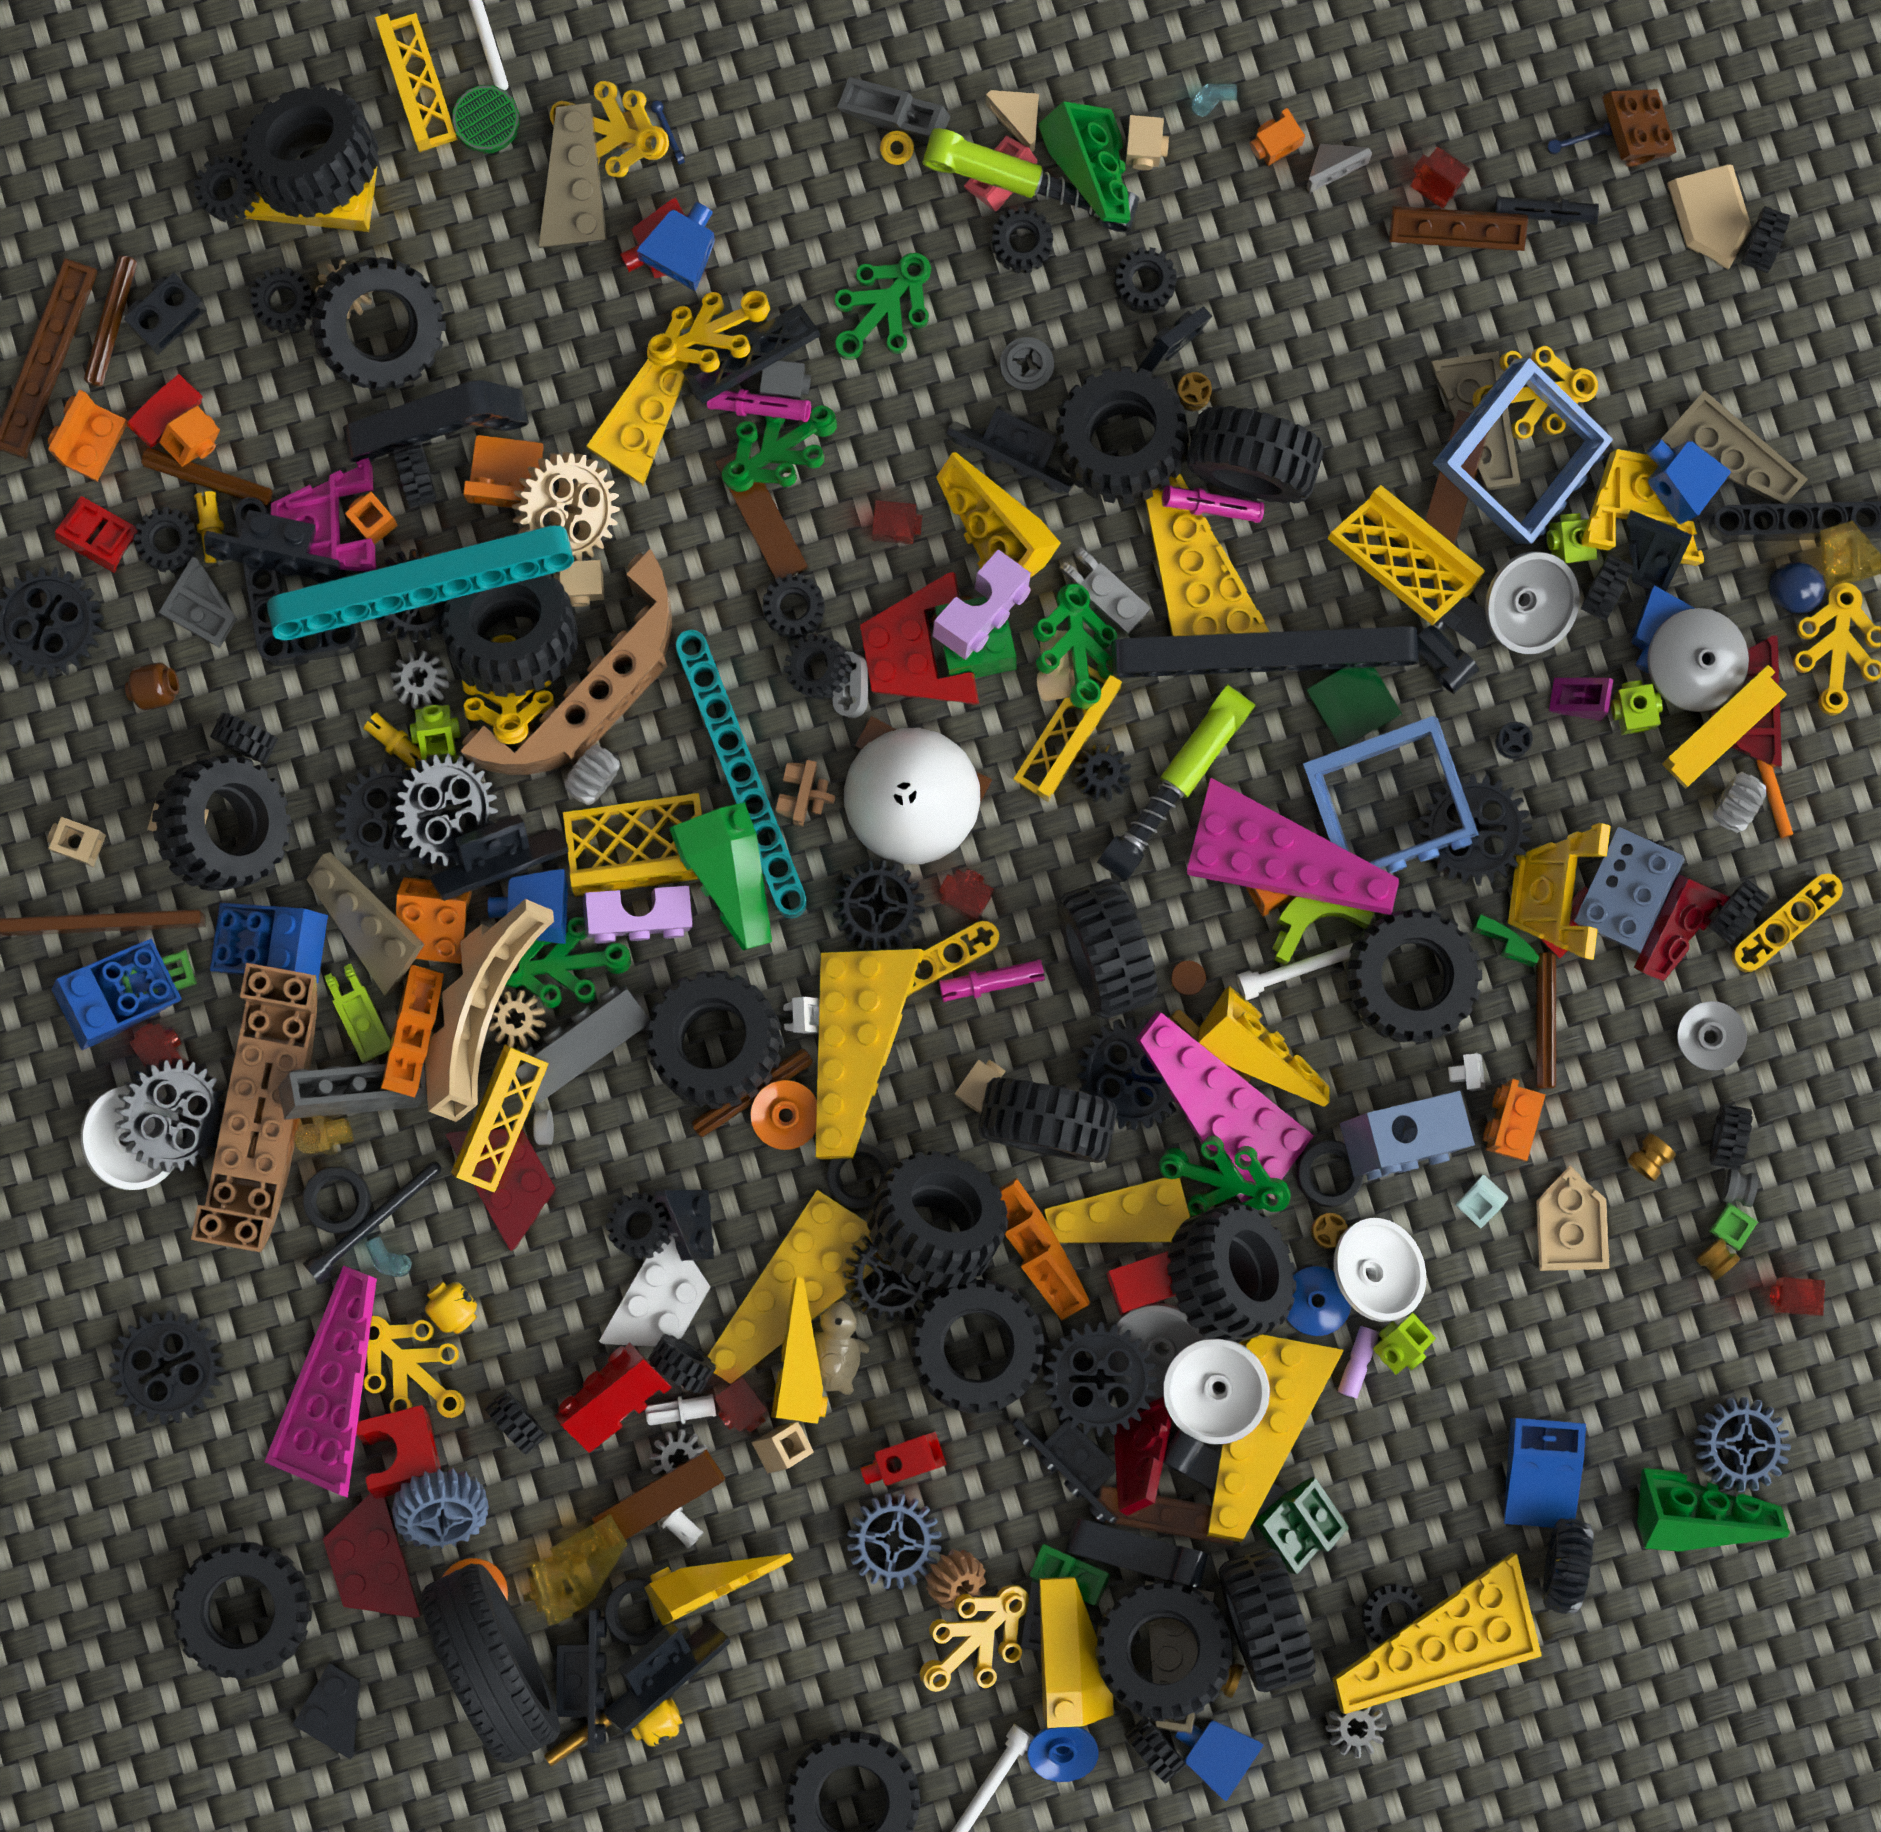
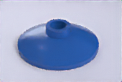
M1313 1266L1302 1269L1293 1275V1280L1296 1281V1291L1292 1294L1295 1300L1286 1318L1288 1322L1299 1332L1310 1336H1324L1338 1330L1347 1320L1351 1305L1339 1289L1335 1272L1325 1267ZM1315 1294H1320L1324 1298V1304L1320 1308L1313 1306L1311 1302Z
M1046 1727L1039 1731L1030 1741L1028 1760L1032 1769L1047 1780L1055 1782L1075 1781L1086 1776L1095 1767L1098 1760V1745L1094 1737L1081 1727Z

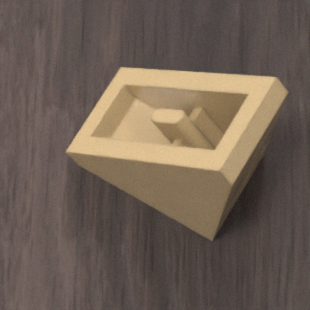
M996 90L988 92L986 94V106L1018 142L1029 147L1033 152L1035 150L1039 94Z

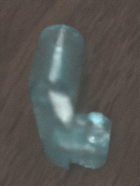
M1207 84L1203 86L1193 98L1191 105L1193 112L1202 117L1207 116L1219 101H1236L1237 85Z
M380 1236L365 1243L374 1266L379 1273L397 1278L409 1273L412 1267L410 1258L403 1254L388 1253Z

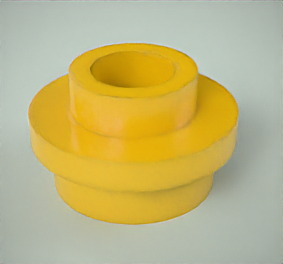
M892 131L883 137L880 144V152L888 163L901 165L906 163L913 155V141L905 132ZM894 141H899L903 144L904 149L902 153L894 154L891 151V144Z

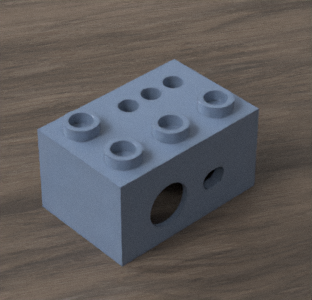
M1618 827L1609 845L1607 857L1603 858L1574 922L1578 926L1596 928L1598 935L1641 953L1685 860L1683 855Z
M1461 1091L1365 1113L1340 1123L1353 1176L1357 1177L1366 1174L1368 1181L1396 1172L1402 1173L1419 1168L1418 1162L1427 1159L1429 1165L1449 1161L1448 1154L1475 1145Z

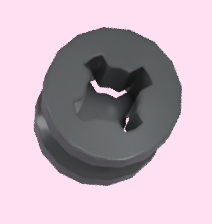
M1729 1169L1723 1186L1722 1201L1731 1203L1735 1200L1741 1202L1745 1207H1752L1758 1188V1174L1751 1172L1745 1175L1740 1174L1738 1170Z

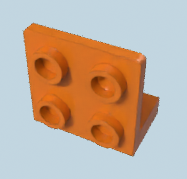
M79 389L76 396H71L64 407L65 417L60 427L55 426L48 438L50 446L48 450L61 465L98 482L128 421L96 405L86 392Z
M481 435L476 436L470 481H465L464 496L467 502L512 508V505L521 503V498L517 497L514 491H524L525 486L519 479L531 478L527 469L529 466L540 469L538 459L543 458V444Z
M403 877L397 893L396 917L425 944L415 959L462 963L461 941L465 938L466 911L471 899L472 890L443 901L432 886L431 880Z
M1512 1078L1496 1089L1492 1107L1497 1110L1495 1118H1492L1486 1124L1483 1141L1488 1142L1486 1151L1526 1162L1528 1161L1546 1094L1518 1087L1519 1080Z

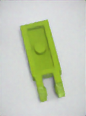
M350 963L344 966V973L348 981L351 982L354 991L342 995L339 983L332 973L324 976L335 999L333 1000L335 1008L360 1060L365 1064L388 1053L391 1039L366 987L362 986Z

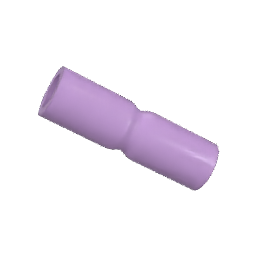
M1360 1326L1350 1354L1351 1359L1346 1365L1337 1392L1355 1399L1358 1398L1367 1372V1365L1371 1361L1374 1352L1373 1348L1379 1338V1332Z

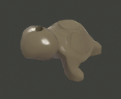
M840 1301L832 1304L822 1314L820 1325L824 1332L813 1331L823 1390L839 1391L844 1395H851L854 1392L852 1381L860 1365L861 1352L867 1354L870 1348L861 1339L850 1337L856 1330L857 1320L851 1307Z

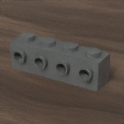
M625 984L620 988L614 985L607 989L599 997L602 1001L590 1009L587 1005L578 1010L571 1017L573 1022L564 1029L557 1026L543 1037L545 1042L536 1049L530 1046L522 1051L525 1054L549 1063L534 1098L538 1104L647 1026V1021H650L649 1017ZM520 1060L515 1073L524 1084L533 1079L538 1066Z
M366 1063L357 1067L342 1068L341 1066H332L323 1070L309 1071L307 1069H298L291 1071L278 1086L284 1120L416 1108L427 1097L424 1063L415 1098L381 1088L386 1064L375 1065L374 1063Z

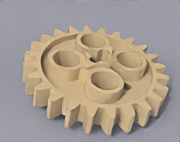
M563 452L562 457L560 454L551 453L550 461L543 458L538 459L540 469L529 466L527 469L531 478L519 479L525 486L524 491H514V494L521 498V503L512 505V508L519 510L521 515L513 519V523L523 524L524 526L517 534L544 528L543 518L548 512L550 515L548 526L557 525L566 529L574 561H582V554L586 557H594L592 547L603 549L604 545L601 538H612V534L607 530L608 525H617L618 523L610 518L611 513L620 511V508L611 506V501L619 497L617 493H611L608 490L615 483L614 480H603L607 470L603 468L596 469L598 462L591 459L586 461V455L576 454L574 456L573 453ZM558 479L559 490L554 495L552 487L554 481ZM588 489L589 498L584 504L582 494ZM565 505L568 506L567 511L564 510ZM578 522L580 529L574 537L573 527Z

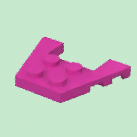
M369 458L356 462L358 467L344 474L339 470L329 475V481L313 489L311 485H308L271 503V515L316 525V534L309 554L336 559L340 561L341 570L367 572L376 570L375 545L371 538L340 544L339 497L373 490V467Z

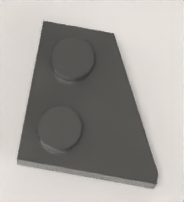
M192 556L159 613L220 648L237 618L199 560Z

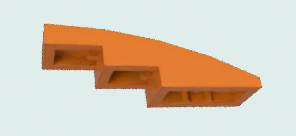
M416 965L410 966L393 1030L381 1088L415 1098L419 1088L423 1063L428 1051L431 1030L436 1019L443 973Z
M1016 1178L1000 1187L999 1190L1002 1194L1000 1200L1005 1201L1008 1211L1006 1215L1008 1226L1005 1236L1024 1259L1021 1268L1061 1321L1088 1306L1090 1303L1089 1298L1075 1269L1054 1232L1022 1184Z

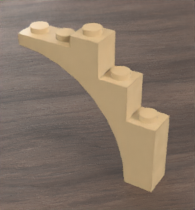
M524 899L494 926L490 928L481 924L461 941L463 975L442 992L444 1027L430 1038L425 1058L428 1112L457 1122L478 1105L480 1057L495 1006L509 977L534 941L554 922L553 910Z

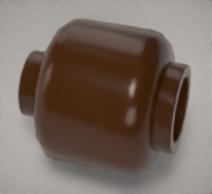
M162 662L134 668L129 674L128 682L125 683V692L129 701H134L138 708L150 710L172 704L175 695L179 693V681L172 668H168Z

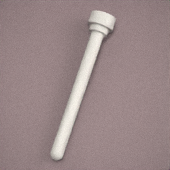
M468 0L494 85L500 89L507 90L508 82L482 0Z
M1353 943L1262 974L1258 972L1252 973L1250 970L1237 974L1236 979L1242 997H1244L1245 1001L1256 998L1260 992L1264 991V987L1350 959L1351 953L1349 951Z
M1016 1724L1012 1726L1006 1735L1009 1738L1005 1743L1008 1747L951 1832H968L1019 1754L1023 1756L1028 1751L1029 1743L1034 1736Z

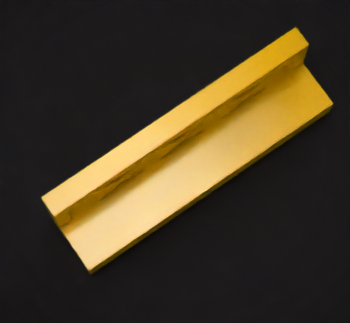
M388 13L375 17L419 152L458 140L417 14L414 13L390 21ZM413 24L416 35L410 46L397 41L394 30ZM418 42L422 52L415 49ZM400 49L406 51V54L403 58ZM411 55L425 60L426 66L420 77L406 70V65ZM428 73L432 83L425 80ZM410 80L417 82L414 89L412 88ZM422 85L435 91L436 98L430 108L417 103L416 96ZM438 105L440 106L442 114L435 111ZM420 110L427 113L424 120L422 119ZM432 116L445 122L448 133L429 139L426 127Z
M1769 665L1662 763L1685 789L1787 695L1771 678L1775 671Z
M1088 666L1089 676L1104 685L1101 689L1099 701L1089 708L1088 711L1082 709L1083 719L1078 726L1066 728L1063 714L1066 709L1075 706L1072 704L1070 697L1064 698L1013 781L1047 802L1050 800L1121 688L1122 681L1110 675L1105 680L1098 674V671ZM1060 721L1061 729L1053 731ZM1074 732L1068 740L1067 733ZM1063 734L1065 747L1059 755L1047 757L1045 748L1047 739ZM1040 750H1042L1043 758L1034 760ZM1055 761V763L1050 769L1049 762ZM1045 763L1047 775L1040 786L1024 778L1030 766Z
M504 1045L451 1171L456 1178L495 1193L549 1063L525 1054L516 1048ZM520 1060L538 1066L533 1079L520 1085L515 1075ZM512 1080H513V1083H514L515 1087L512 1088V1089H510V1090H508V1089H509V1086H510V1084H511V1082H512ZM529 1088L526 1096L524 1097L522 1090ZM518 1093L522 1106L518 1113L506 1117L502 1108L504 1098ZM499 1113L501 1116V1120L495 1122L496 1117ZM515 1120L514 1125L511 1129L509 1126V1122ZM504 1125L509 1136L506 1144L492 1150L488 1136L492 1129ZM486 1145L488 1152L481 1155L483 1148ZM501 1153V1156L497 1162L495 1155ZM491 1157L495 1170L490 1182L472 1176L477 1163Z

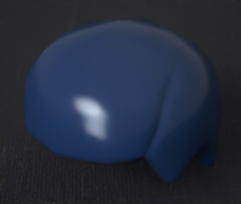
M1805 562L1782 564L1772 573L1768 584L1771 600L1789 613L1812 611L1821 603L1826 591L1823 575L1815 567Z

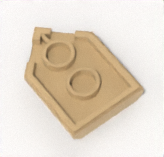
M1724 165L1676 178L1668 182L1667 185L1686 247L1698 254L1699 252L1716 261V264L1729 270L1752 229L1733 165Z
M1568 1166L1536 1201L1539 1271L1609 1269L1606 1198L1589 1185L1576 1170Z

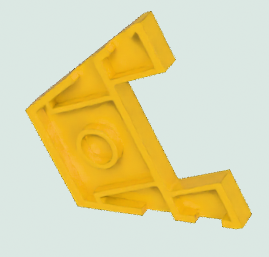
M1620 449L1611 452L1582 538V546L1610 550L1616 547V518L1627 519L1630 510H1633L1692 534L1690 543L1680 563L1693 566L1704 563L1702 550H1697L1693 536L1697 534L1694 522L1687 521L1679 525L1648 484L1649 477L1658 465L1647 454Z
M1603 823L1592 825V829L1583 833L1578 831L1567 836V839L1558 843L1550 842L1526 852V857L1516 856V862L1519 867L1514 871L1508 924L1553 943L1555 946L1568 950L1579 957L1594 960L1597 929L1590 926H1569L1578 857H1607L1611 826Z

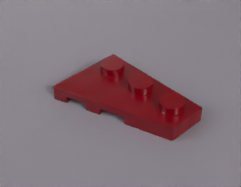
M1679 874L1633 968L1665 981L1689 951V941L1699 929L1704 931L1711 922L1708 917L1718 904L1724 906L1730 897Z
M1164 1396L1148 1403L1150 1406L1149 1410L1141 1407L1138 1408L1137 1412L1142 1420L1138 1421L1133 1417L1128 1418L1129 1430L1124 1428L1121 1423L1116 1424L1117 1432L1114 1435L1118 1511L1126 1516L1155 1503L1172 1423Z

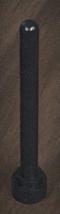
M431 1162L325 1254L321 1252L317 1256L313 1254L303 1262V1265L322 1284L331 1276L329 1272L334 1269L333 1264L440 1174L441 1165L437 1162Z

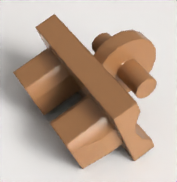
M806 760V764H786L783 782L798 785L800 790L798 798L780 794L776 813L792 819L794 825L804 826L810 800L814 801L811 812L819 815L822 813L824 803L834 804L835 801L834 795L826 793L829 784L827 780L819 779L817 790H812L817 772V762Z

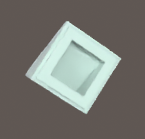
M1482 1175L1456 1203V1206L1482 1228L1504 1206L1508 1196L1485 1175Z

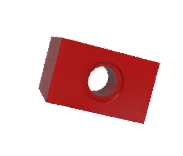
M1168 1251L1106 1273L1119 1315L1176 1296V1294H1172L1170 1288L1172 1279L1167 1271V1265L1170 1263V1258L1167 1257Z
M423 1405L358 1421L356 1435L364 1445L388 1441L397 1446V1456L393 1465L382 1473L370 1474L366 1477L367 1488L375 1499L395 1495L396 1492L401 1490L403 1483H411L412 1476L422 1477L424 1471L435 1473L438 1468L441 1470L430 1416Z

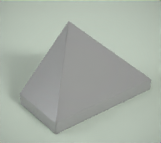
M1320 144L1306 188L1308 192L1311 193L1369 164L1372 155L1371 150L1367 147Z

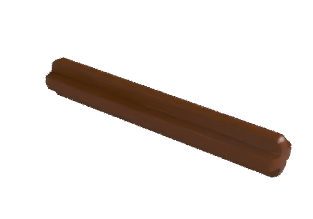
M120 255L117 259L84 375V381L93 386H102L104 383L136 270L137 261L129 256Z
M146 448L143 453L141 463L144 467L240 499L254 497L259 499L265 507L271 502L273 491L268 487L193 462H189L182 467L172 455L151 448Z
M1542 952L1538 954L1539 960L1536 964L1537 1087L1540 1089H1553L1556 1087V955L1551 952Z
M800 1049L779 1063L778 1068L773 1067L770 1071L773 1078L768 1085L776 1081L790 1080L811 1066L813 1060L805 1049ZM762 1082L757 1087V1090L760 1092L767 1085ZM749 1095L740 1098L742 1104L733 1107L730 1103H723L722 1109H710L691 1123L698 1136L704 1137L751 1106L756 1096L751 1099Z

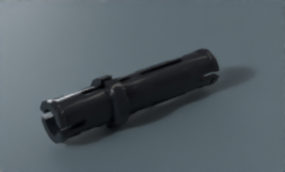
M1497 196L1495 213L1528 215V220L1557 221L1559 225L1565 226L1567 222L1597 225L1599 203L1569 202V198H1561V201ZM1515 207H1519V208L1543 209V211L1525 210V209H1514V208H1515ZM1551 210H1558V211H1567V212H1568V211H1571V212H1579V213L1576 214V213L1550 212V211H1551Z

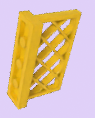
M1382 485L1375 489L1370 498L1337 526L1327 538L1431 625H1434L1463 597H1468L1485 573L1482 567ZM1365 515L1377 526L1364 525L1363 516ZM1344 532L1358 534L1360 543H1351L1342 534ZM1366 535L1381 536L1382 546L1368 544ZM1389 537H1392L1404 548L1391 547ZM1370 554L1384 555L1386 565L1376 564L1370 558ZM1393 556L1407 558L1408 567L1394 566ZM1415 559L1420 560L1429 569L1417 568ZM1396 576L1410 577L1412 587L1403 586L1397 581ZM1419 578L1433 579L1435 589L1421 588ZM1441 580H1444L1456 591L1443 590ZM1422 597L1437 599L1438 609L1433 611L1423 602Z
M699 793L563 812L566 842L569 848L570 881L574 896H584L588 892L627 890L699 879L692 868L687 870L682 863L674 841L669 843L657 834L668 820L675 825L682 823L672 816L681 805L694 804L695 815L691 819L701 816L702 809ZM654 809L663 817L651 830L638 821V819L646 810ZM620 814L629 822L617 835L604 826V824L611 815ZM587 819L595 826L583 840L573 833L571 821ZM633 825H636L648 834L637 849L623 839ZM599 830H602L614 839L603 854L589 844ZM653 838L667 848L663 855L656 859H650L642 853ZM574 840L580 844L576 850ZM620 843L633 854L626 863L616 864L608 857ZM585 848L599 858L592 868L577 870L576 859ZM673 852V853H675L677 856H670V855H671V853ZM639 857L642 861H636V859ZM604 862L608 864L607 866H601Z

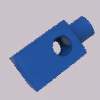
M695 202L687 217L675 210H671L639 246L637 250L639 260L691 290L696 291L715 242L714 233L705 227L713 212L698 202Z
M1659 439L1646 452L1658 465L1649 477L1648 484L1679 525L1698 516L1731 473L1727 467L1692 441H1686L1671 449L1662 439Z
M1656 586L1646 596L1631 640L1633 645L1643 650L1635 665L1648 674V650L1656 630L1672 615L1684 610L1694 609L1691 605Z
M558 869L512 877L508 883V897L488 898L489 918H503L524 899H527L553 910L554 922L536 940L566 944L569 884L565 870Z
M1213 1719L1204 1731L1193 1724L1192 1734L1177 1732L1175 1735L1178 1740L1192 1749L1184 1762L1225 1801L1228 1800L1264 1746L1260 1741Z

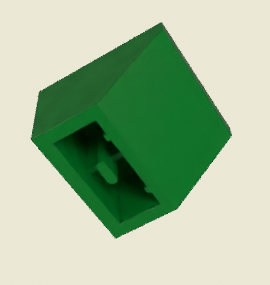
M984 596L964 600L963 602L971 606H980L988 600ZM949 604L935 606L936 616L938 617ZM1008 619L999 629L994 627L988 634L989 638L984 647L977 653L973 651L966 660L941 643L948 677L972 672L975 678L1017 670L1016 653Z

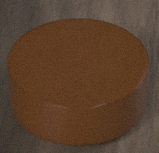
M1190 960L1179 963L1171 974L1173 988L1184 996H1193L1199 993L1206 982V974L1203 967L1197 962Z

